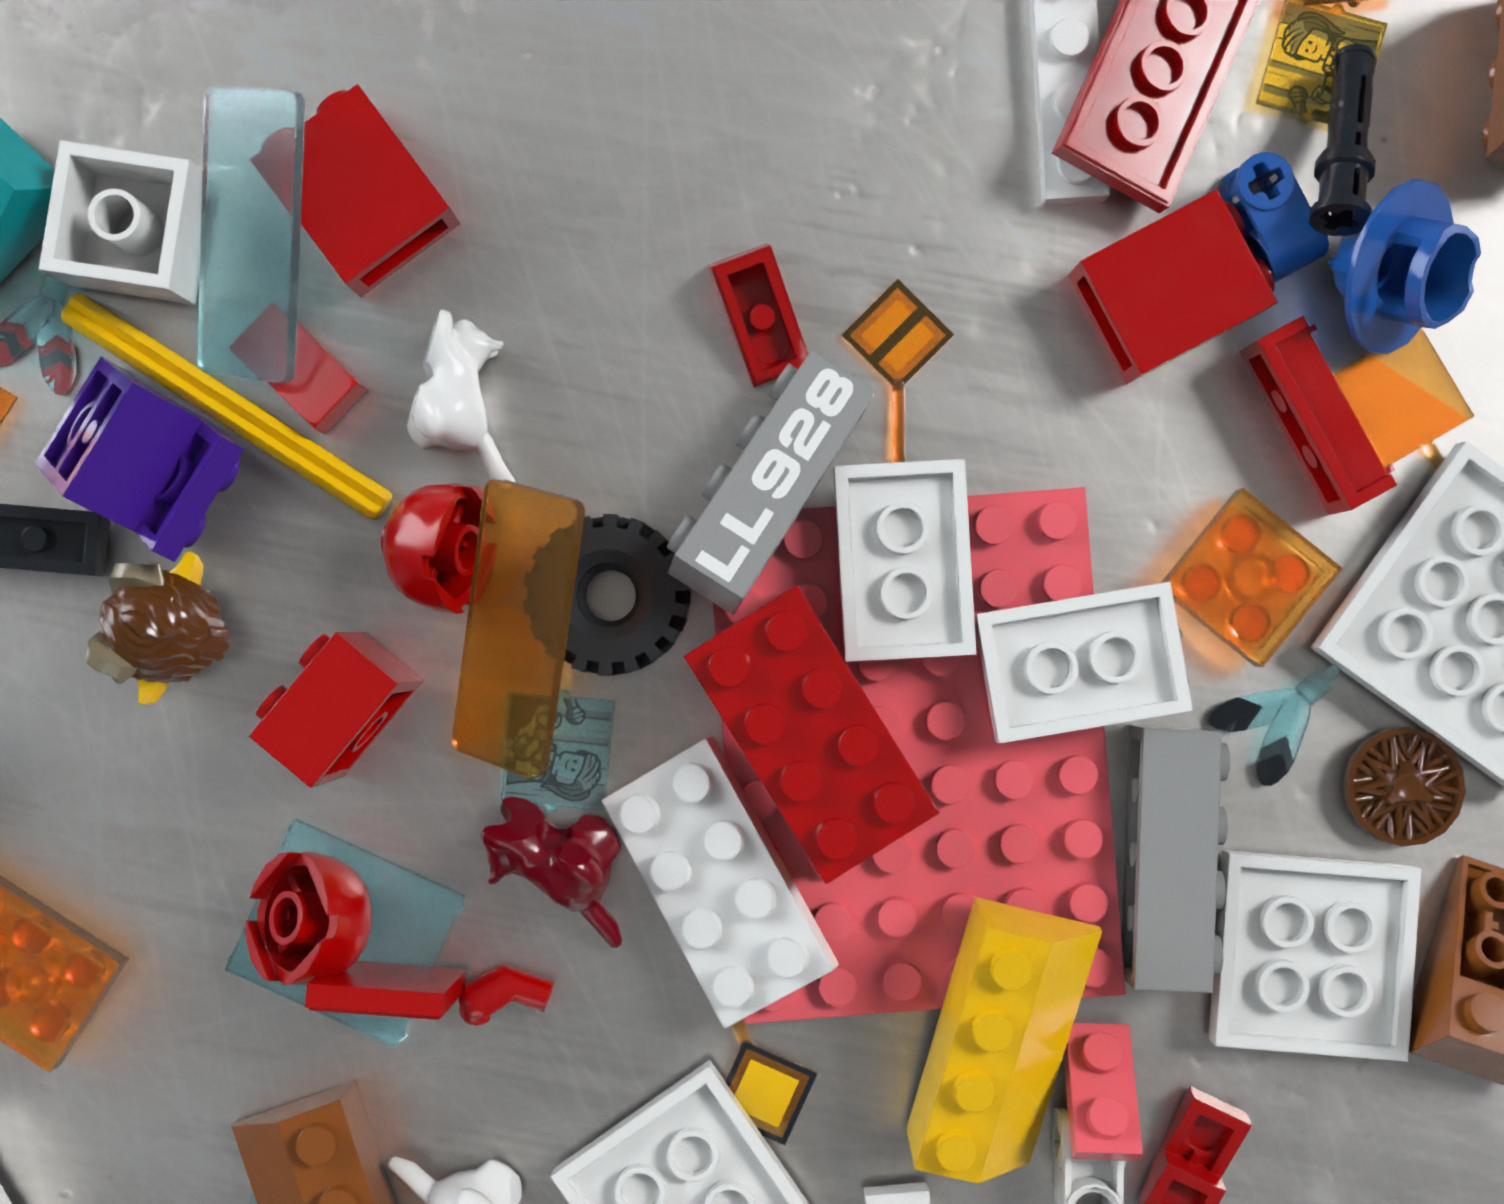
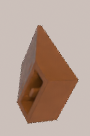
M1462 855L1457 859L1414 991L1409 1053L1504 1085V868Z

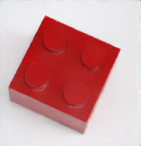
M335 632L331 638L323 634L301 656L298 664L304 670L288 689L284 685L277 687L259 706L255 715L261 719V722L248 737L308 787L313 788L345 777L425 680L368 632Z

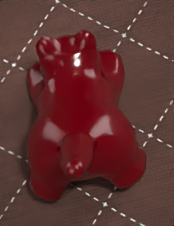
M513 796L503 798L500 812L507 823L487 826L481 832V839L487 849V861L490 865L489 884H496L506 875L515 874L521 876L537 886L554 903L572 912L579 911L610 947L617 948L621 946L622 938L618 923L601 903L603 894L610 881L612 862L621 851V843L614 828L604 818L596 815H583L576 824L566 829L558 828L549 821L536 804L529 800Z

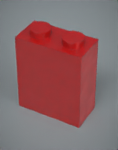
M357 84L348 91L340 90L326 97L317 107V114L297 129L288 128L277 133L266 144L265 152L254 159V161L343 282L358 296L362 297L461 223Z
M1218 189L1081 260L1068 274L1126 385L1258 316L1278 303L1273 293L1275 281L1270 269L1260 258H1254L1243 238L1245 226L1240 213L1233 204L1224 202Z

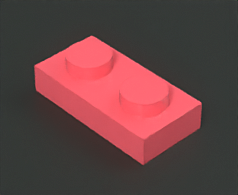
M1073 1023L1063 1055L1072 1159L1138 1161L1143 1155L1130 1026L1129 1024Z

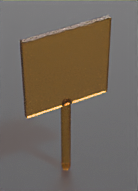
M1422 328L1408 344L1389 354L1370 353L1334 374L1336 381L1384 466L1391 465L1422 447L1435 470H1437L1444 461V457L1434 440L1474 417L1473 412Z

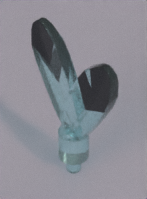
M1329 666L1321 674L1313 671L1295 686V689L1268 690L1226 700L1211 711L1207 722L1215 729L1228 732L1244 731L1270 724L1257 756L1256 768L1260 783L1264 786H1272L1280 781L1293 765L1308 725L1311 706L1332 690L1329 683L1338 677L1340 673L1339 668Z

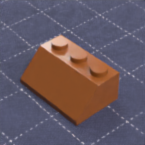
M356 1080L236 1121L231 1125L257 1204H397Z

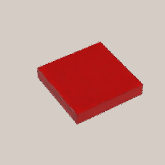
M356 961L353 966L340 974L315 977L309 981L306 986L305 1008H309V1011L439 1020L462 995L467 969Z

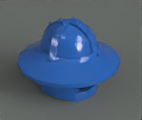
M1412 179L1392 188L1372 210L1362 231L1354 235L1343 236L1337 251L1333 252L1331 259L1328 260L1330 269L1334 273V284L1345 300L1344 311L1350 335L1364 351L1389 354L1408 344L1422 327L1436 329L1449 323L1465 310L1474 293L1472 283L1476 261L1481 256L1479 237L1467 226L1454 224L1450 201L1438 184Z

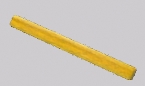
M80 293L74 294L63 308L61 319L65 324L368 519L377 520L388 508L393 496L389 490L91 298Z

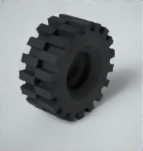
M603 514V517L597 518L587 516L576 520L577 524L568 529L562 527L552 535L555 539L547 548L542 546L535 557L539 560L534 572H529L527 585L531 586V599H526L528 613L533 614L536 626H533L538 638L544 639L550 647L548 651L558 660L563 659L572 665L571 668L581 672L595 673L599 676L627 674L654 663L672 648L681 631L683 632L687 622L689 605L691 604L689 587L668 574L675 555L674 552L667 548L669 541L644 522L632 517L631 519L620 517L617 514ZM605 571L623 573L631 580L635 588L636 598L633 608L625 617L615 621H606L595 616L589 609L586 601V591L589 583L596 575Z

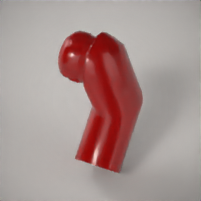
M508 965L495 966L470 980L464 986L462 995L458 999L460 1016L470 1025H484L489 1022L490 1015L511 1002L544 1013L555 982Z

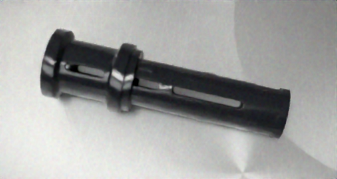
M1350 44L1340 48V54L1336 52L1334 55L1333 88L1330 101L1327 147L1315 161L1314 177L1320 183L1318 201L1310 208L1309 220L1314 230L1325 235L1349 236L1362 231L1372 212L1371 206L1366 202L1367 183L1375 176L1376 160L1370 150H1368V131L1370 127L1373 75L1375 73L1377 53L1368 45Z

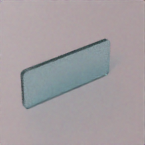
M212 86L205 93L197 357L199 368L205 373L274 383L290 382L295 375L305 100L296 91Z

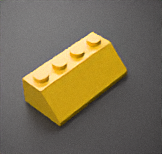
M978 897L974 898L906 1127L915 1170L979 1184L1030 1163L1102 934L1099 926Z

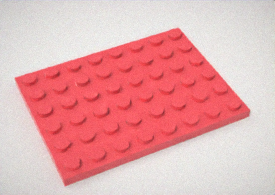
M1085 487L967 496L974 614L1094 594ZM835 506L803 508L734 615L713 603L715 636L797 585L844 659ZM976 627L977 655L846 662L940 813L830 883L825 884L721 718L724 756L840 964L826 975L744 1018V1024L942 1009L975 897L1099 926L1102 934L1082 998L1126 995L1104 726L1000 744L995 742Z

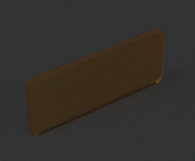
M493 479L486 483L483 493L452 743L454 748L461 753L526 778L534 779L544 776L549 767L585 508L582 502L575 498L505 479Z

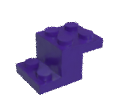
M100 356L35 464L62 497L135 532L151 551L175 562L183 548L191 547L202 534L206 524L205 513L217 493L224 492L234 482L240 469L239 457L244 448L206 418L139 382L125 369Z

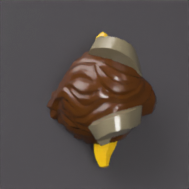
M191 551L185 552L179 564L170 572L162 570L160 562L157 561L149 562L148 564L115 563L108 583L112 594L102 602L99 623L102 630L88 640L85 661L96 671L111 676L117 684H122L130 677L137 679L139 687L138 702L141 705L156 703L167 689L169 682L189 681L192 676L198 675L202 668L211 666L212 661L223 659L222 653L231 646L226 640L231 636L230 631L227 627H224V622L219 617L220 609L216 605L217 598L209 594L210 590L200 585L204 565L199 556Z

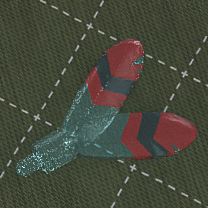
M45 273L38 293L40 295L30 297L0 323V367L10 365L37 340L43 379L55 394L65 395L71 390L76 377V353L72 327L65 324L61 319V312L65 307L63 303L67 297L70 285Z

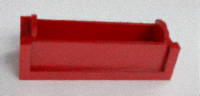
M1301 316L1241 349L1239 353L1328 514L1331 515L1353 510L1397 486L1393 476L1389 474L1395 471V468L1392 464L1387 466L1382 464L1310 334L1317 330L1315 324L1309 327L1304 316Z

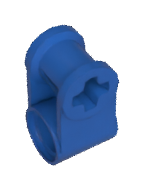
M1261 152L1252 155L1239 168L1232 170L1222 178L1217 188L1225 203L1230 202L1240 213L1245 226L1243 238L1254 258H1260L1268 266L1275 282L1326 255L1329 250L1328 235L1314 230L1310 225L1311 206L1293 174L1292 167L1285 158L1276 153ZM1276 174L1277 180L1272 183L1269 178ZM1256 183L1260 187L1261 192L1253 195L1249 186ZM1238 195L1239 201L1234 203L1233 197Z

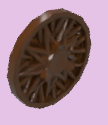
M1410 727L1385 729L1364 740L1349 758L1343 779L1346 806L1357 825L1375 839L1399 846L1426 844L1444 834L1459 816L1466 793L1463 768L1453 750L1434 734Z

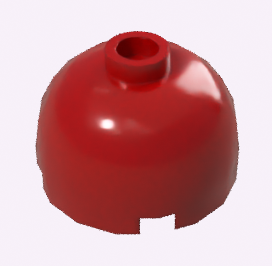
M435 484L426 485L414 490L402 499L393 511L381 534V549L385 567L395 588L411 601L435 611L461 614L465 613L462 609L465 604L477 606L484 599L494 580L500 559L501 543L494 542L489 545L491 534L489 522L500 524L499 511L491 495L478 486Z
M315 852L280 853L264 866L253 884L249 898L260 899L257 909V921L246 920L245 926L249 957L259 975L267 981H280L282 985H307L315 977L337 975L353 966L366 947L372 927V905L367 886L360 875L348 864L332 856Z

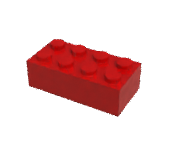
M797 585L683 656L825 884L830 883L940 813Z

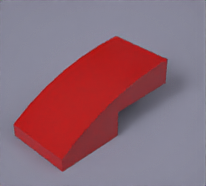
M1190 1086L1161 1141L1137 1204H1219L1226 1192L1222 1176L1252 1127L1247 1112Z

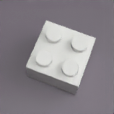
M59 140L39 270L72 287L195 305L215 181L187 159Z

